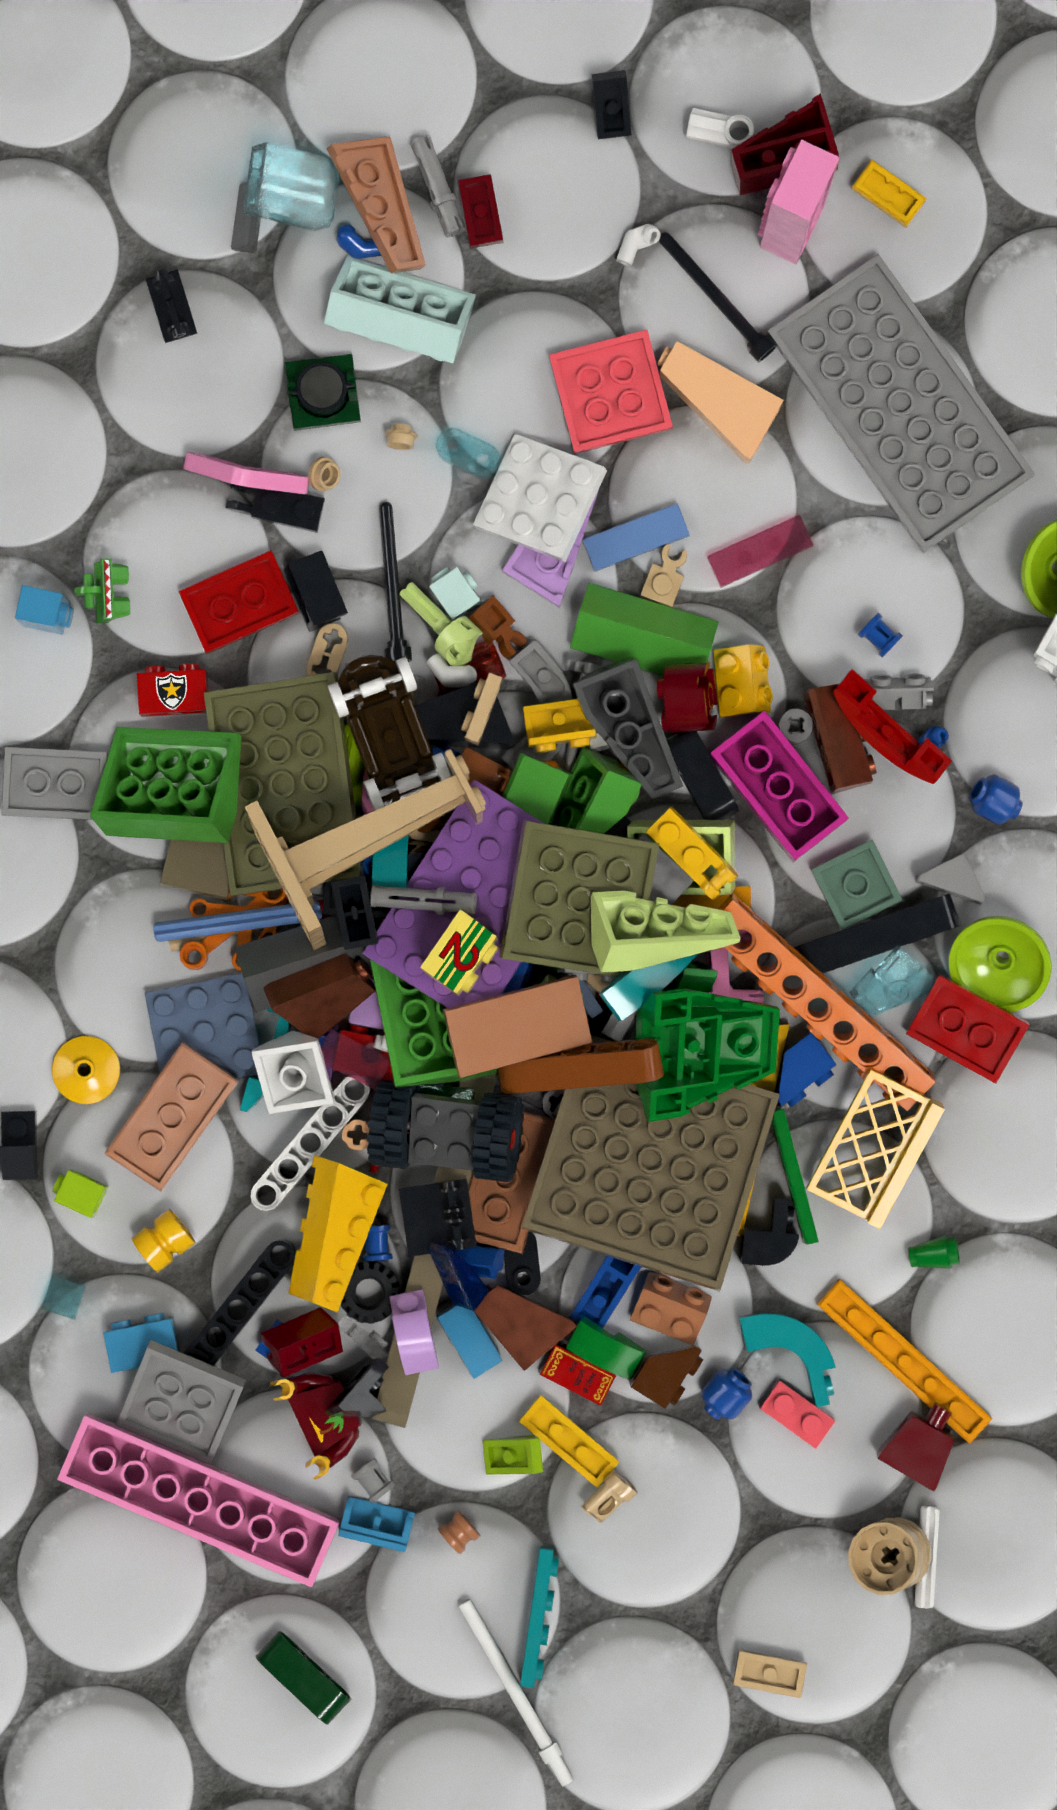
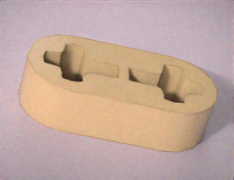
M331 623L320 629L307 664V676L317 675L312 670L314 666H321L324 657L329 658L327 670L338 674L349 640L347 632L342 626ZM333 630L338 631V637L342 640L341 645L335 644L331 654L326 653L328 642L324 639L325 634L331 635Z

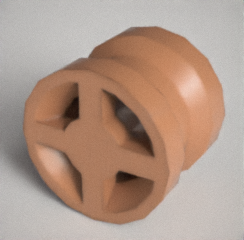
M460 1511L453 1514V1520L450 1523L442 1524L437 1529L449 1545L459 1554L465 1551V1545L470 1540L475 1541L481 1536Z

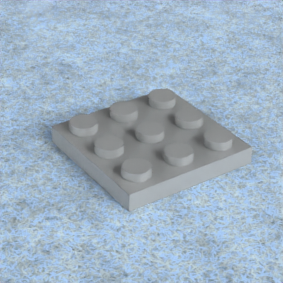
M150 1340L116 1425L211 1464L246 1379Z

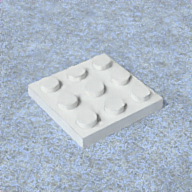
M514 434L473 526L483 532L566 562L607 470L599 464Z

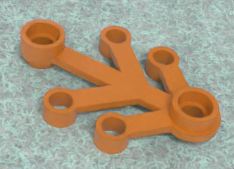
M280 889V895L277 898L269 897L268 891L245 894L243 896L256 897L246 906L208 903L204 899H195L190 904L189 911L193 917L281 906L286 905L289 900L283 889ZM229 893L228 899L233 898L234 896H230V893ZM196 905H206V912L203 915H196L194 913ZM277 926L265 927L259 934L258 940L264 938L267 934H277ZM253 929L238 931L237 946L252 942ZM235 932L209 935L200 943L195 941L186 943L180 950L182 964L190 970L202 969L208 962V954ZM194 951L201 953V959L196 963L189 961V955ZM235 953L232 957V964L237 971L241 972V968L237 966L238 957L237 953Z

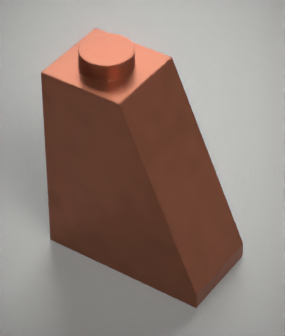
M346 953L271 982L263 988L270 1007L275 1013L302 1033L318 1039L376 991L370 978L373 976V973L369 966L362 960L355 961Z
M487 1284L472 1297L476 1301L471 1307L524 1371L577 1327L572 1319L522 1295H518L499 1284L493 1289Z

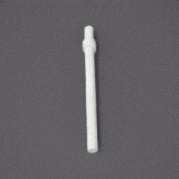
M470 1599L465 1601L458 1607L541 1749L538 1753L545 1764L549 1763L561 1786L569 1784L574 1779L561 1758L563 1754L557 1742L551 1741Z

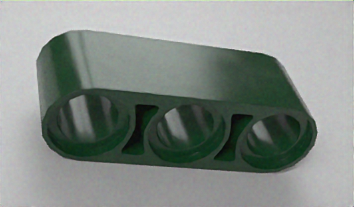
M278 1631L255 1656L268 1672L326 1725L352 1700L349 1694L281 1631Z

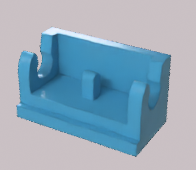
M348 1496L338 1536L405 1552L415 1512L376 1502L371 1504L368 1500Z

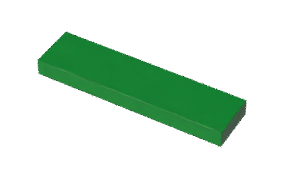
M784 1109L775 1110L771 1123L802 1241L806 1245L817 1243L819 1240Z

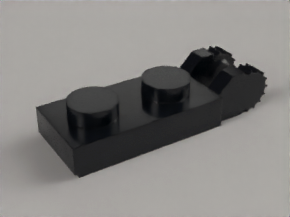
M231 484L230 488L237 492L254 494L256 496L253 506L232 500L227 501L226 509L251 515L253 519L318 533L325 498Z

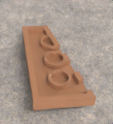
M391 137L336 143L327 147L326 150L390 273L420 270L426 266Z

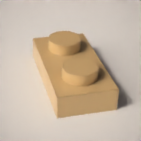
M489 673L487 680H479L473 697L479 700L474 713L468 711L461 729L467 732L465 736L466 741L479 745L502 684V677Z
M739 1649L733 1685L801 1698L807 1663Z

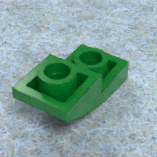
M586 1317L580 1320L566 1349L584 1360L629 1380L633 1378L647 1352L646 1349L620 1332L612 1335Z

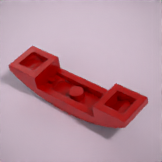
M851 669L834 689V696L849 722L876 751L900 769L931 784L938 781L952 760L928 738L920 744L872 700L877 691L859 674Z

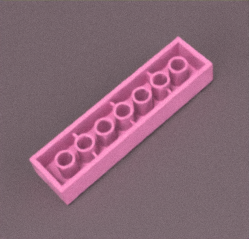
M91 1413L84 1415L57 1479L309 1587L313 1586L341 1520L226 1470L124 1429Z

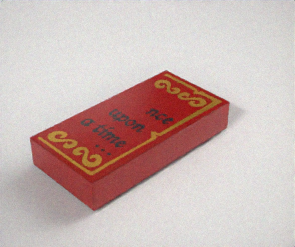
M557 1344L553 1347L540 1373L541 1376L600 1406L616 1377L615 1374L584 1360Z

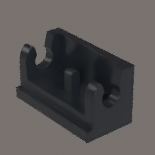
M322 550L287 563L284 573L309 632L336 622L342 616L347 615V609Z

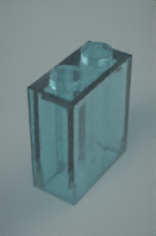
M270 142L252 146L243 213L312 231L329 228L335 216L333 202L340 175L331 158Z

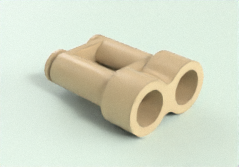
M614 1470L604 1479L605 1483L584 1505H581L582 1509L589 1516L593 1515L599 1523H602L624 1501L629 1502L638 1493L626 1478H622Z

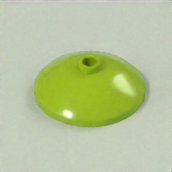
M1057 519L1043 526L1033 536L1024 553L1021 567L1022 585L1027 599L1038 612L1050 618H1054L1057 612ZM1055 561V568L1052 570V565Z
M990 916L970 923L958 934L950 950L949 971L954 982L1003 1009L1014 1012L1030 1006L1044 993L1052 973V959L1045 941L1032 927L1014 918ZM1004 951L1008 953L1009 957L1002 958L998 952Z

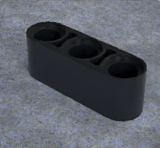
M697 731L678 732L667 738L666 740L679 775L703 819L725 820L738 813L739 808Z

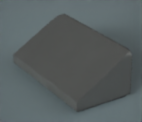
M260 179L244 182L239 186L231 249L234 251L257 252L265 194L264 183Z

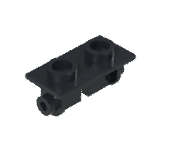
M161 269L154 272L155 276L147 278L146 282L165 344L198 334L178 269L170 272L167 269Z

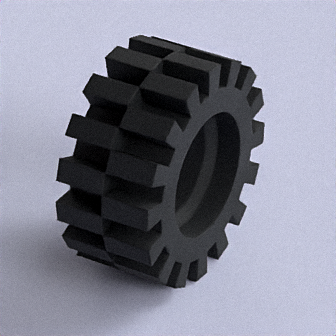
M376 1261L356 1264L341 1302L342 1309L350 1318L360 1323L372 1324L386 1319L392 1313L389 1296L400 1294V1284L395 1273L386 1265ZM364 1279H374L382 1287V1298L375 1305L367 1306L357 1299V1285Z

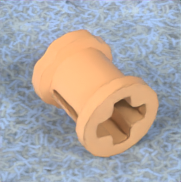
M352 1120L343 1128L342 1139L350 1149L363 1150L368 1147L369 1142H367V1139L361 1140L360 1144L356 1145L354 1144V1138L349 1137V1131H353L357 1125H361L362 1131L368 1135V1122Z

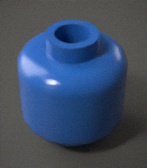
M995 774L989 775L986 778H980L973 786L969 797L972 802L973 811L997 825L1005 823L1010 818L1015 819L1023 805V802L1020 800L1019 787Z
M735 1368L718 1370L702 1389V1398L706 1403L704 1409L709 1415L718 1420L721 1417L730 1420L735 1419L752 1400L751 1381Z

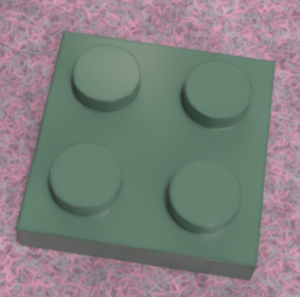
M873 839L811 869L840 931L903 901Z

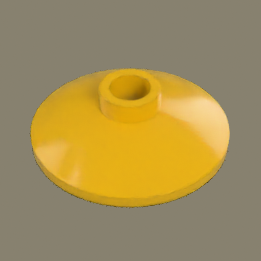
M80 1036L67 1041L57 1051L52 1063V1077L55 1086L64 1097L79 1104H92L105 1099L113 1092L120 1077V1063L117 1054L108 1043L96 1037ZM83 1063H87L91 1068L90 1074L85 1077L79 1074V1066Z

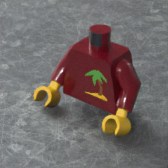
M306 1372L288 1379L272 1381L270 1387L280 1385L282 1388L281 1396L275 1397L273 1400L281 1401L288 1399L313 1452L314 1458L305 1463V1468L313 1463L319 1467V1474L314 1476L313 1479L317 1480L326 1475L329 1468L348 1455L359 1438L358 1427L361 1426L362 1421L360 1417L328 1416L324 1412L345 1387L342 1380L336 1381L329 1374Z

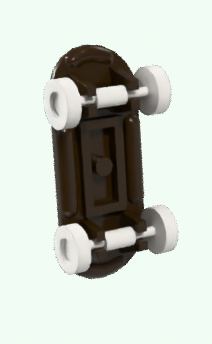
M367 655L359 657L345 667L338 683L327 686L339 718L346 716L369 780L364 781V785L374 811L451 777L443 754L434 755L410 693L417 689V685L406 657L396 660V664L383 656Z

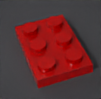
M272 550L178 591L206 654L300 614Z
M939 973L906 1031V1035L996 1084L1030 1023Z

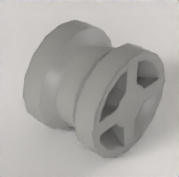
M796 708L788 710L779 720L778 728L790 744L796 745L803 743L810 736L813 722L807 712Z

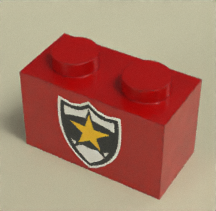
M199 664L179 665V671H165V666L145 667V673H137L138 706L141 717L206 713L204 692H209L208 673L205 669H199Z

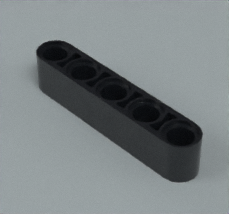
M946 894L794 948L819 971L826 973L961 926L951 894Z
M277 1240L267 1246L184 1354L188 1356L197 1354L204 1359L205 1363L212 1366L216 1365L294 1265L296 1248L291 1242ZM276 1246H284L289 1250L290 1259L285 1265H278L272 1260V1251ZM255 1273H262L268 1278L269 1286L264 1292H257L251 1287L250 1280ZM234 1300H241L247 1306V1314L242 1319H236L230 1314L229 1306ZM213 1327L223 1329L226 1334V1341L221 1346L211 1344L208 1339V1333Z

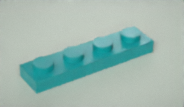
M540 1545L520 1681V1686L534 1688L535 1679L542 1680L545 1659H539L538 1656L540 1645L547 1646L550 1625L543 1624L545 1611H552L555 1591L548 1590L550 1576L557 1577L559 1556H553L554 1547Z

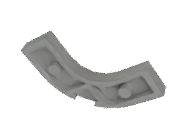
M536 640L509 661L511 666L532 689L538 704L573 700L569 684L563 672ZM526 736L501 758L513 771L520 753L538 760H552L565 743L556 744L557 750L536 753V747H528Z

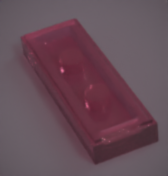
M798 515L707 556V560L720 588H723L812 548L814 545L801 516Z

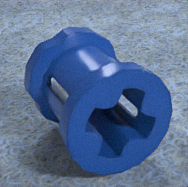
M878 612L858 633V636L869 640L879 650L878 655L883 658L903 635L900 632L895 633L881 620L882 615Z
M390 1225L371 1226L365 1241V1255L362 1256V1261L393 1259V1255L389 1252L387 1232L391 1230Z

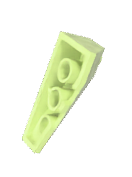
M630 891L592 892L591 944L601 972L634 971L737 944L741 940L733 916L728 911L690 904L687 908L668 904V899L659 897L655 901L636 898L635 892Z

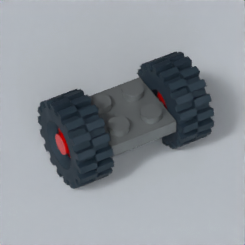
M380 1081L373 1096V1105H371L370 1109L371 1118L368 1122L369 1133L367 1135V1142L369 1144L367 1154H369L368 1160L371 1165L406 1169L410 1163L471 1170L477 1179L508 1183L513 1180L517 1170V1163L519 1162V1150L522 1145L521 1136L523 1135L522 1123L524 1121V1114L522 1113L524 1105L522 1104L523 1100L521 1097L485 1093L481 1101L420 1094L418 1085L395 1087L394 1081Z

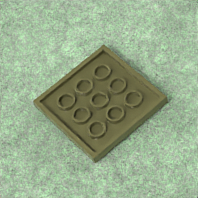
M523 820L499 958L617 977L622 972H627H601L591 944L592 892L630 891L636 893V898L650 900L659 843Z

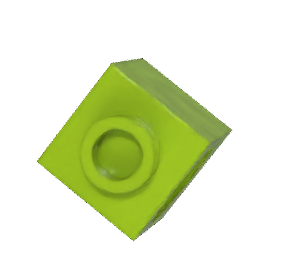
M68 1170L66 1175L60 1173L52 1192L57 1194L54 1202L89 1218H95L109 1186L74 1170Z

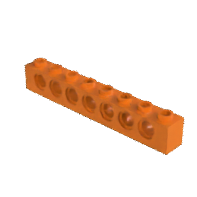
M734 893L718 908L719 910L731 912L737 929L746 930L752 936L747 943H737L724 947L733 955L731 957L732 962L743 972H747L749 969L758 977L756 980L757 984L766 993L772 995L775 992L783 1000L781 1004L784 1009L796 1018L800 1015L809 1023L807 1025L808 1030L816 1038L822 1040L825 1037L833 1044L832 1051L845 1063L849 1060L852 1061L859 1068L857 1073L863 1080L870 1068L884 1075L888 1067L897 1066L903 1072L901 1076L893 1080L922 1095L936 1082L935 1076L929 1068ZM769 952L774 954L777 960L771 966H763L758 962V957L763 953ZM790 975H795L802 980V984L798 988L790 989L783 984L784 979ZM815 998H822L827 1002L826 1008L822 1011H813L809 1008L808 1004ZM839 1021H848L853 1027L848 1033L840 1034L834 1030V1026ZM871 1043L878 1050L872 1056H864L859 1052L860 1047ZM873 1079L871 1085L876 1083L884 1090L882 1093L885 1099L889 1098L887 1086ZM892 1089V1092H893V1095H894V1096L899 1095V1094H902V1093H900V1092H898V1091ZM908 1097L896 1101L897 1107L901 1105L908 1111L917 1101Z

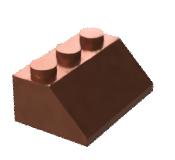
M838 684L809 689L804 695L808 714L812 718L813 732L831 795L871 784L873 782L872 775L877 774L872 755L865 754L862 742H866V740L849 722L834 696L833 691Z

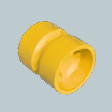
M170 1208L154 1220L153 1228L146 1226L131 1238L137 1250L157 1273L173 1261V1254L175 1252L183 1254L196 1243L188 1229Z

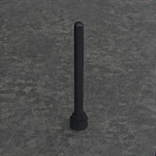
M668 232L661 233L660 244L748 341L747 346L750 348V355L758 363L769 356L777 347V343L769 334L758 333Z
M385 501L379 506L390 641L387 642V648L384 649L385 658L392 660L396 664V660L406 657L407 661L411 662L412 650L403 636L393 507L391 503Z

